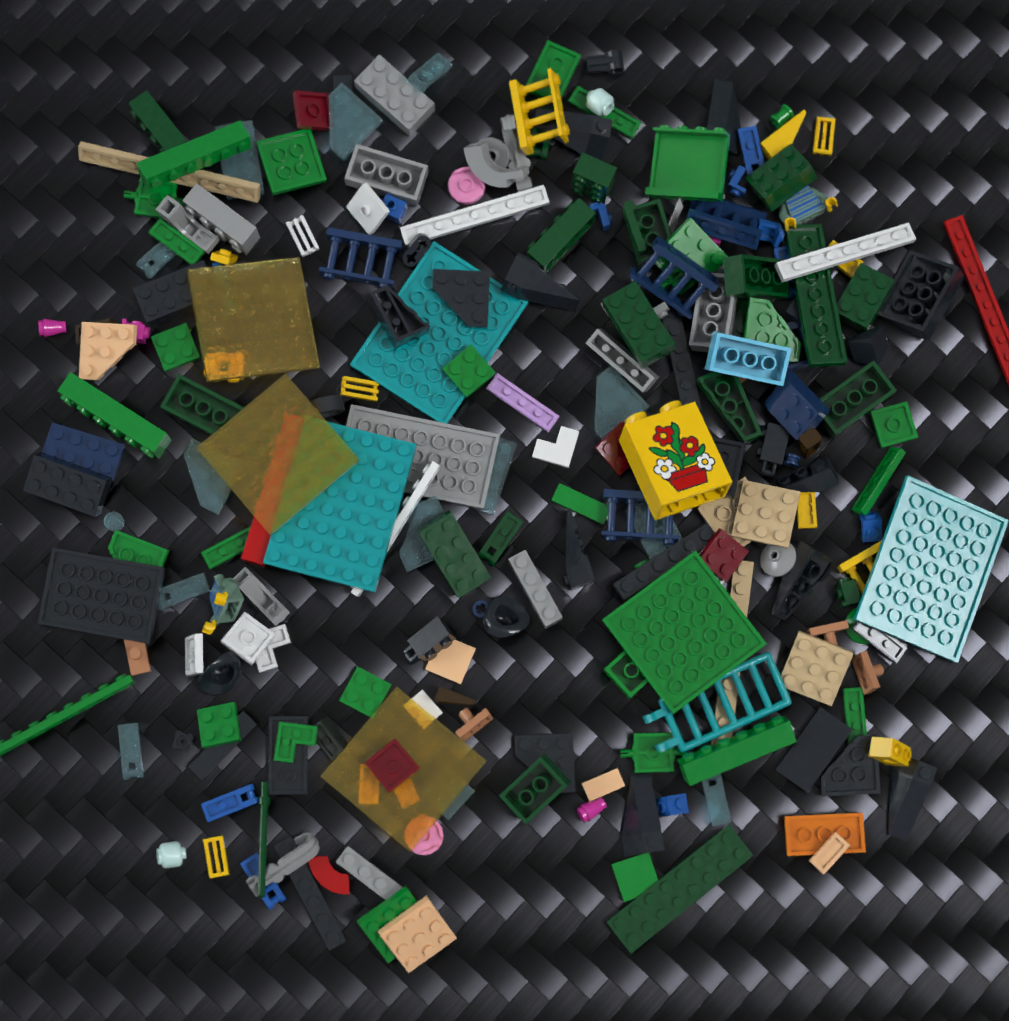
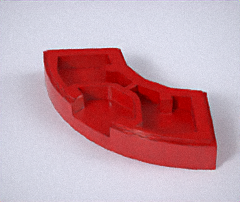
M328 856L314 857L309 861L314 877L322 886L335 893L350 894L349 874H342L336 871L330 864Z

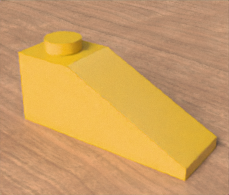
M805 110L760 143L762 154L767 160L793 143L807 113Z

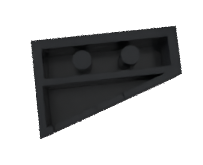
M388 285L370 292L368 301L394 349L428 333L430 325L427 322L425 323L414 310H411Z

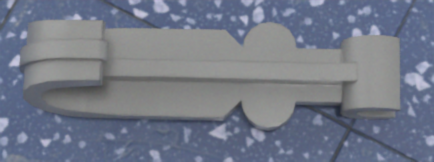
M515 114L505 115L506 117L500 118L504 142L509 152V160H511L508 167L528 166L529 168L531 162L528 158H525L526 154L520 148ZM528 174L524 177V180L516 181L518 192L533 188Z
M310 832L303 833L294 838L295 844L298 847L280 858L277 865L271 863L266 867V886L271 882H281L284 877L283 875H289L313 859L318 854L320 848L317 838ZM254 875L249 877L246 882L257 897L258 876Z

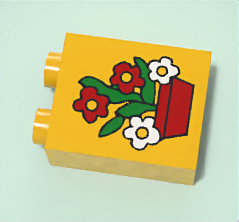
M672 401L661 407L658 414L647 417L646 412H638L625 420L619 442L654 520L724 498L732 484L731 477L696 402L682 406L680 401Z

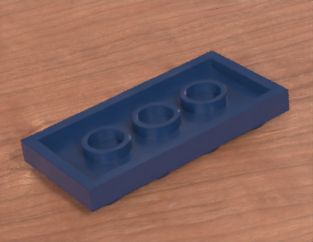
M52 422L42 452L112 477L114 482L126 445Z

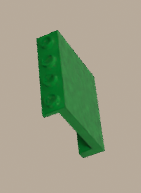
M659 125V128L653 127V131L656 133L650 186L646 187L645 195L649 198L679 200L680 198V200L722 202L730 134L724 128L718 127L713 130H707L705 127L688 129L686 126H677L676 129L670 128L668 125Z

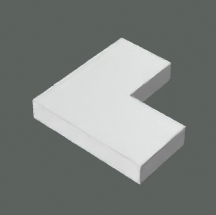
M561 426L556 444L537 439L532 458L569 468L579 431Z
M285 624L269 629L276 635L256 660L259 673L277 668L278 664L273 649L291 643Z

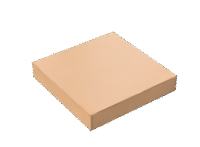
M454 640L448 648L442 649L433 660L428 661L425 670L461 684L476 648Z

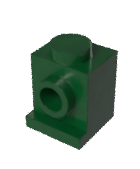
M849 577L838 580L839 585H837L836 593L838 599L843 602L840 604V608L858 604L861 597L856 580H849Z

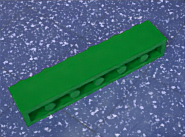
M240 120L137 162L138 173L148 190L158 188L165 183L175 181L182 176L192 174L199 169L209 167L216 162L252 148L250 135Z
M776 716L767 723L756 724L750 730L739 731L733 737L722 738L716 744L703 746L699 751L686 753L677 761L684 781L691 786L797 741L790 721L784 716Z

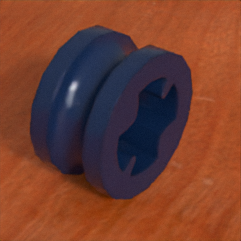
M785 453L783 464L790 467H799L797 462L801 457Z
M479 600L473 605V613L477 618H483L484 612L478 614L476 607H480L483 604L485 605L484 609H486L489 605L486 601Z

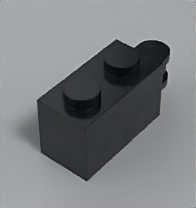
M768 423L766 427L762 428V436L760 438H763L762 446L758 445L756 456L759 457L758 462L763 463L760 475L774 478L776 467L780 468L783 464L790 433L781 425ZM766 464L773 466L772 469L765 468Z
M437 616L407 640L410 646L403 651L402 655L409 665L415 664L420 659L425 662L431 661L442 649L448 648L456 637L447 624Z

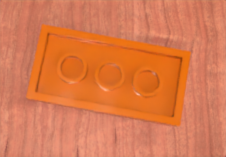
M863 813L784 817L787 856L814 855L834 832L839 834L850 845L844 853L866 852Z

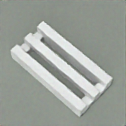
M303 215L293 219L291 222H286L302 257L319 250V246ZM300 222H302V224H303V226H304V228H305V230H306V232H307V234H308V236H309V238H310V240H311V242H312V244H313V246H314L313 248L310 247V245H309V243H308V241H307V239H306V237H305V235H304V233H303V231H302V229H301V227H300V225H299ZM292 226H296L307 251L303 250Z

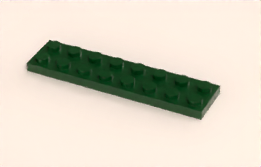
M822 224L796 225V229L793 226H789V231H786L784 227L789 259L826 248ZM830 268L793 279L809 367L846 365L847 356Z
M728 824L606 922L627 950L632 953L754 855Z

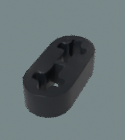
M417 234L404 249L402 260L405 265L415 266L430 249L431 241L427 234ZM425 239L426 245L424 246V245L422 244V245H420V247L418 248V246H419V242H418V241H419V240H422V241H423V240ZM408 254H409V255H412V254H413V256H414L415 259H414V260H412V259H409V260H408L407 255H408Z

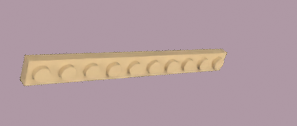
M80 142L78 146L80 161L139 174L137 162L149 158L86 142ZM200 169L175 181H170L189 187H194L197 183L207 191L257 203L260 199L259 183Z
M742 561L732 574L730 596L747 617L754 562ZM731 676L720 681L735 714L738 692ZM717 694L714 716L719 727H723L729 724L730 721ZM733 731L711 740V745L718 743L722 738L732 737Z

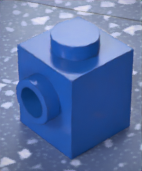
M386 194L384 199L381 198V201L390 210L385 218L400 224L407 210V202Z

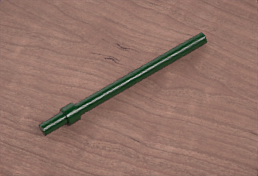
M261 782V796L258 798V806H260L258 898L265 897L267 823L268 807L270 806L268 782Z

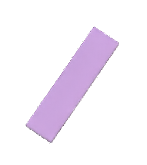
M498 373L486 388V390L547 432L551 430L559 419V415Z

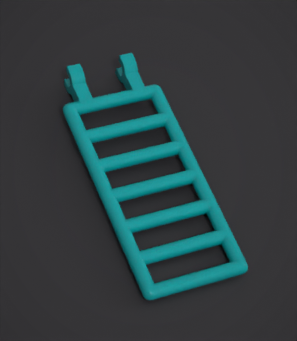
M765 652L742 662L714 683V687L730 721L729 724L719 727L704 691L698 695V698L713 731L702 735L689 704L687 703L682 707L695 739L684 743L672 713L660 698L659 705L661 709L642 716L645 724L665 716L672 732L673 738L655 745L657 752L661 753L676 745L680 752H686L791 705L790 696L771 653ZM763 661H766L782 697V700L775 704L771 703L755 666ZM749 669L765 708L754 712L738 675V672ZM731 676L748 715L738 720L720 681Z

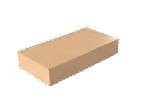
M617 768L582 783V786L590 802L625 787V784Z
M834 832L812 856L809 862L824 875L850 845L839 834Z

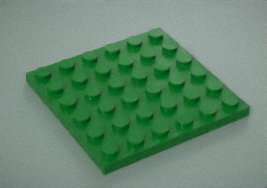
M696 550L602 619L603 623L672 714L767 644Z

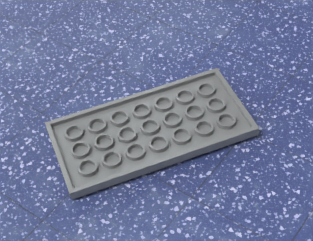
M351 404L347 427L417 444L404 490L405 494H413L414 490L412 488L418 479L421 481L424 473L422 472L428 463L431 464L434 461L441 468L422 497L484 510L500 434Z

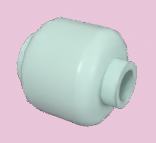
M598 88L588 93L586 105L597 116H606L614 108V98L604 89Z
M177 841L161 843L159 849H156L157 862L163 868L181 866L183 859H186L185 847H181Z

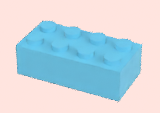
M713 332L705 369L783 386L792 348Z

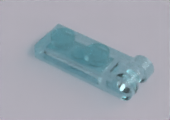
M438 52L412 73L407 82L411 85L414 84L417 90L423 93L451 68L452 63Z
M159 242L136 265L139 269L145 271V275L148 278H152L176 254ZM152 260L155 264L150 266L148 262Z
M201 573L163 587L158 605L159 610H164L170 606L210 592L205 574ZM170 593L171 599L166 600L165 594Z
M138 723L118 725L123 779L128 780L130 777L136 776L137 778H143L144 769ZM135 763L136 769H129V764Z
M721 773L701 781L711 826L731 823ZM715 780L716 785L709 786L708 781Z

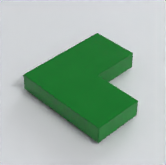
M279 722L274 761L294 763L296 744L316 746L318 726Z

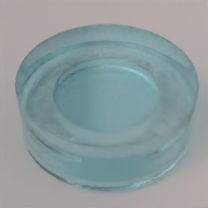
M109 512L104 518V524L110 531H118L124 525V518L118 512Z

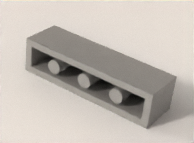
M597 328L586 342L590 348L642 392H647L659 378L650 368L645 367L641 369L633 354L603 328Z
M526 550L509 558L508 562L544 628L546 629L561 621L563 617Z
M347 846L336 861V863L385 900L403 888L349 846Z

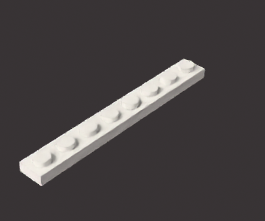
M544 185L406 225L400 227L407 247L419 233H425L430 239H434L548 205L549 199Z
M906 223L777 262L774 266L781 282H785L913 243L916 237L910 224Z
M434 461L426 465L422 472L424 473L421 481L418 479L412 488L414 490L411 497L407 496L402 504L404 508L401 513L398 512L387 552L441 468ZM351 587L353 588L351 593L360 597L363 590Z

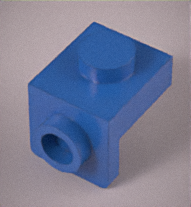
M740 165L737 170L733 169L728 179L731 181L727 187L729 193L737 198H743L747 191L738 185L746 168Z
M597 202L590 204L589 207L598 214L602 231L610 230V223H613L611 213L606 210L605 203L600 204Z
M759 219L757 229L763 230L760 240L772 242L773 247L778 248L785 235L782 225Z
M869 511L866 516L859 514L863 543L882 541V519L880 515L874 511Z
M686 793L656 798L659 817L689 813Z

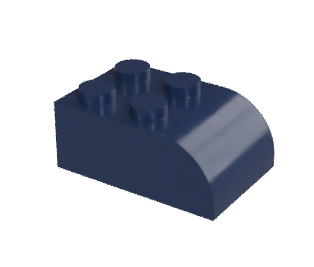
M793 371L787 372L784 385H777L765 400L768 411L796 440H799V436L812 427L816 428L830 411Z

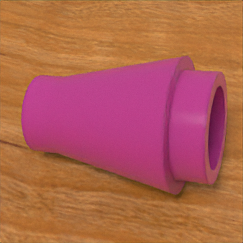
M44 318L38 321L39 336L48 337L66 332L65 321Z
M600 797L596 800L580 804L576 811L582 822H590L607 806Z

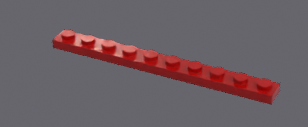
M963 215L945 221L944 226L1009 386V330Z

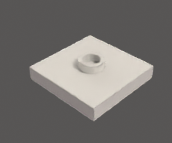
M367 183L362 184L346 206L369 235L376 231L390 212Z
M244 612L221 640V643L250 665H253L276 634Z
M194 634L185 638L186 676H195L203 673V634Z

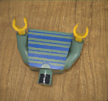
M807 185L780 205L779 218L785 225V230L789 231V226H793L796 229V225H801L823 214L825 206L831 212V206L835 205L838 207L836 198L828 197Z
M222 574L215 575L212 578L214 585L209 598L214 615L210 622H205L202 632L209 635L212 634L219 623L235 622L244 601L235 579H224Z

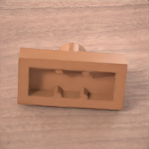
M846 620L809 628L807 633L814 637L823 635L825 641L838 645L835 632L846 630L849 626Z
M124 639L131 676L151 672L146 644Z
M867 651L860 652L854 656L851 661L864 695L869 694L880 687L876 676L883 675L884 668L881 664L872 665Z
M465 708L459 713L465 725L455 733L464 743L493 720V717L486 708L475 717L468 708Z

